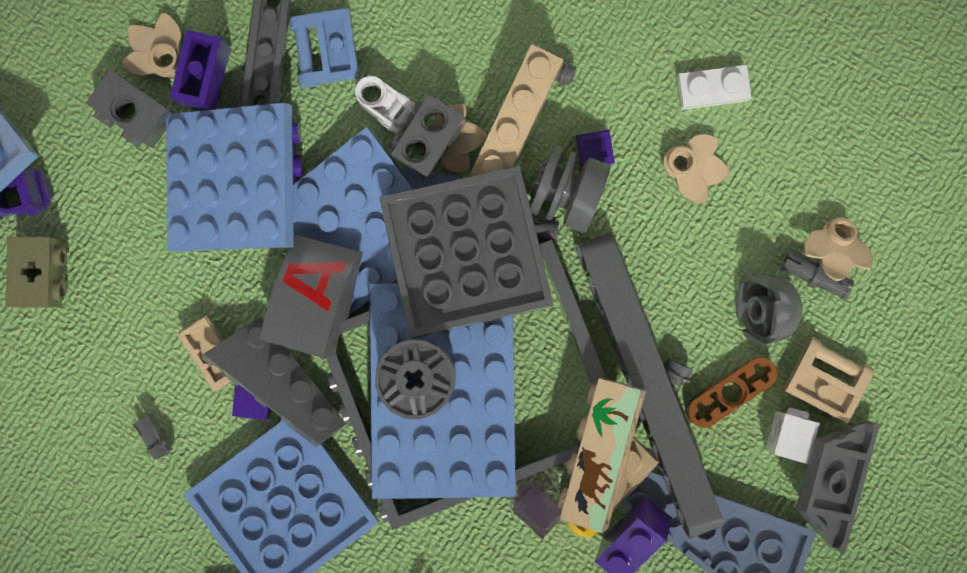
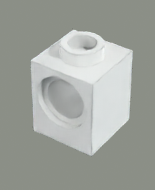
M790 407L787 414L776 411L765 451L808 464L820 423L808 420L810 413Z

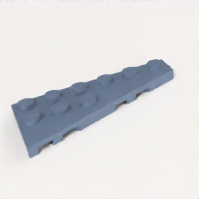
M653 471L621 503L623 507L630 511L646 496L672 517L667 541L707 573H802L816 531L811 528L714 494L723 517L724 525L689 539L682 528L663 476Z

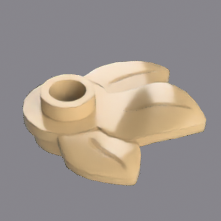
M162 13L154 29L140 25L129 26L128 38L134 52L126 56L122 64L131 73L138 76H147L154 73L161 77L175 76L181 54L179 46L182 39V33L176 21L166 13ZM166 56H172V63L168 66H163V59Z
M453 104L449 106L464 115L466 119V105ZM437 115L434 125H430L428 128L433 130L441 128L445 119ZM466 122L442 161V166L454 173L469 171L471 167L467 154L478 149L487 139V134L477 125ZM419 144L422 153L425 155L426 147Z
M706 134L694 136L686 145H677L669 149L663 159L664 169L670 177L676 179L679 192L685 198L696 203L707 202V186L720 183L731 175L725 163L713 155L719 141L714 136ZM676 157H681L685 160L686 164L683 169L675 166L674 160Z
M846 218L828 221L822 230L812 231L804 243L805 255L821 259V266L825 274L835 281H840L847 277L853 265L861 269H870L872 265V255L868 246L857 239L858 231L855 224Z

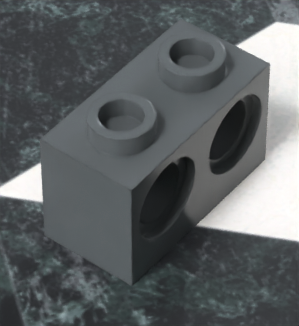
M428 94L424 102L419 100L415 104L409 115V119L412 120L405 132L400 130L397 133L390 148L393 149L391 155L394 161L430 182L465 126L466 121L464 115ZM432 115H440L445 119V122L441 128L433 130L426 126L427 119ZM415 144H421L426 147L425 155L418 160L408 157L409 148Z

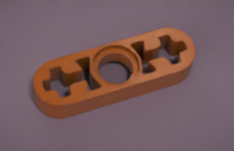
M750 358L691 398L686 405L688 420L702 428L713 426L773 385L777 378L775 364L767 358ZM755 365L766 367L767 370L763 373L765 377L763 381L755 378L747 383L752 387L750 391L746 383L738 377L741 373L743 378L748 379L756 372L754 369ZM729 382L736 383L740 388V395L733 402H727L722 396V389ZM714 392L715 399L724 408L720 411L719 406L715 405L707 411L709 417L706 420L702 417L696 418L695 414L698 412L696 405L700 403L707 406L715 400L710 397V394Z

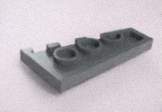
M261 316L203 354L202 359L211 366H216L226 374L227 379L236 386L240 385L255 397L254 400L266 408L267 406L281 417V421L316 448L346 425L341 416L286 347L259 339L263 325Z

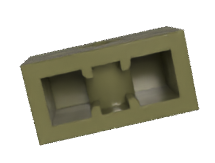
M7 237L6 307L62 308V301L65 299L67 291L66 283L63 280V266L67 262V250L63 245L62 239L52 237ZM36 270H41V275L36 276Z

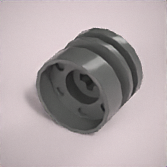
M555 144L553 150L543 160L531 191V214L538 215L543 201L550 203L546 215L547 220L551 221L560 207L566 209L564 226L586 233L605 188L611 165L589 157L581 170L575 169L576 152L571 150L566 164L559 163L558 160L563 147Z
M410 339L395 344L382 356L376 368L375 387L381 402L390 412L405 419H423L436 414L447 404L456 386V369L452 357L442 346L430 340ZM419 369L424 373L421 377L425 383L424 387L416 385L412 388L408 385L410 378L406 374L408 371L414 373Z

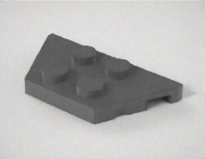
M867 420L814 440L796 505V510L829 547L841 553H845L880 427V424Z

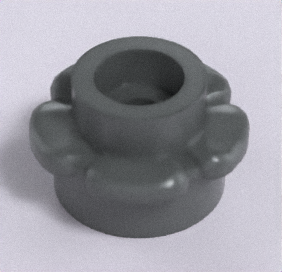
M667 358L664 368L670 383L681 387L683 382L690 384L689 377L693 370L671 358Z

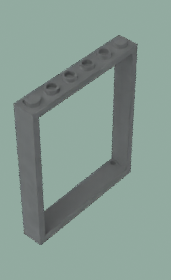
M547 241L539 245L545 269L591 385L593 383L597 384L599 378H607L553 241ZM370 311L342 321L340 334L370 323ZM336 348L335 355L321 358V360L327 359L331 372L327 373L328 381L333 392L339 391L344 404L339 406L340 412L346 425L352 424L356 437L352 438L353 446L358 457L364 456L369 469L365 470V476L372 490L371 436ZM581 442L515 467V482L569 461L573 453H578ZM436 498L401 513L395 499H381V502L377 503V507L383 522L389 521L392 530L473 498Z

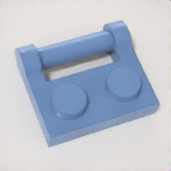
M348 8L299 15L289 19L290 30L295 34L300 75H298L300 88H312L321 84L360 79L351 15ZM311 28H317L322 71L314 72L308 35V30Z

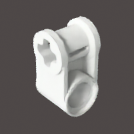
M375 76L364 77L357 83L355 94L363 110L376 118L381 125L394 135H397L400 130L403 131L411 121L409 115L415 106L412 100L395 91ZM375 87L381 91V96L377 101L367 102L363 99V94L368 88Z

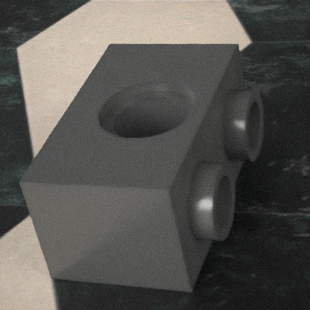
M110 69L86 101L87 105L96 110L93 115L94 118L109 128L115 123L124 130L121 136L138 148L142 143L154 148L166 131L167 118L170 114H174ZM135 105L134 115L130 119L125 120V110L129 106Z

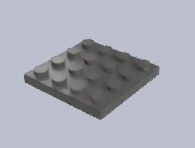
M520 166L379 197L411 339L553 307L554 304Z

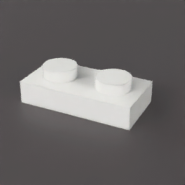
M747 65L680 73L677 76L681 110L748 102L752 99Z

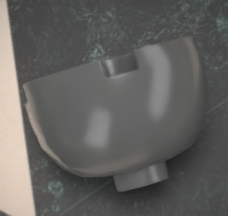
M761 274L747 277L749 281L741 283L736 296L737 319L744 317V324L747 328L742 329L744 336L751 343L757 345L772 344L789 338L799 327L803 312V303L795 286L788 280L775 275Z

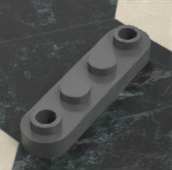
M254 0L241 100L243 107L256 106L260 98H266L267 104L279 103L291 0H280L279 5L275 8L269 7L271 0Z

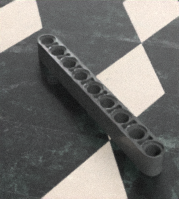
M606 233L576 244L580 264L626 383L629 386L646 390L639 417L654 456L660 461L658 466L684 532L690 539L723 526V517L612 235Z

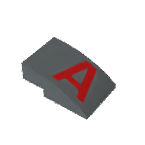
M296 235L293 241L294 247L289 248L274 284L259 339L326 358L335 355L342 321L347 320L349 317L363 252L314 238Z

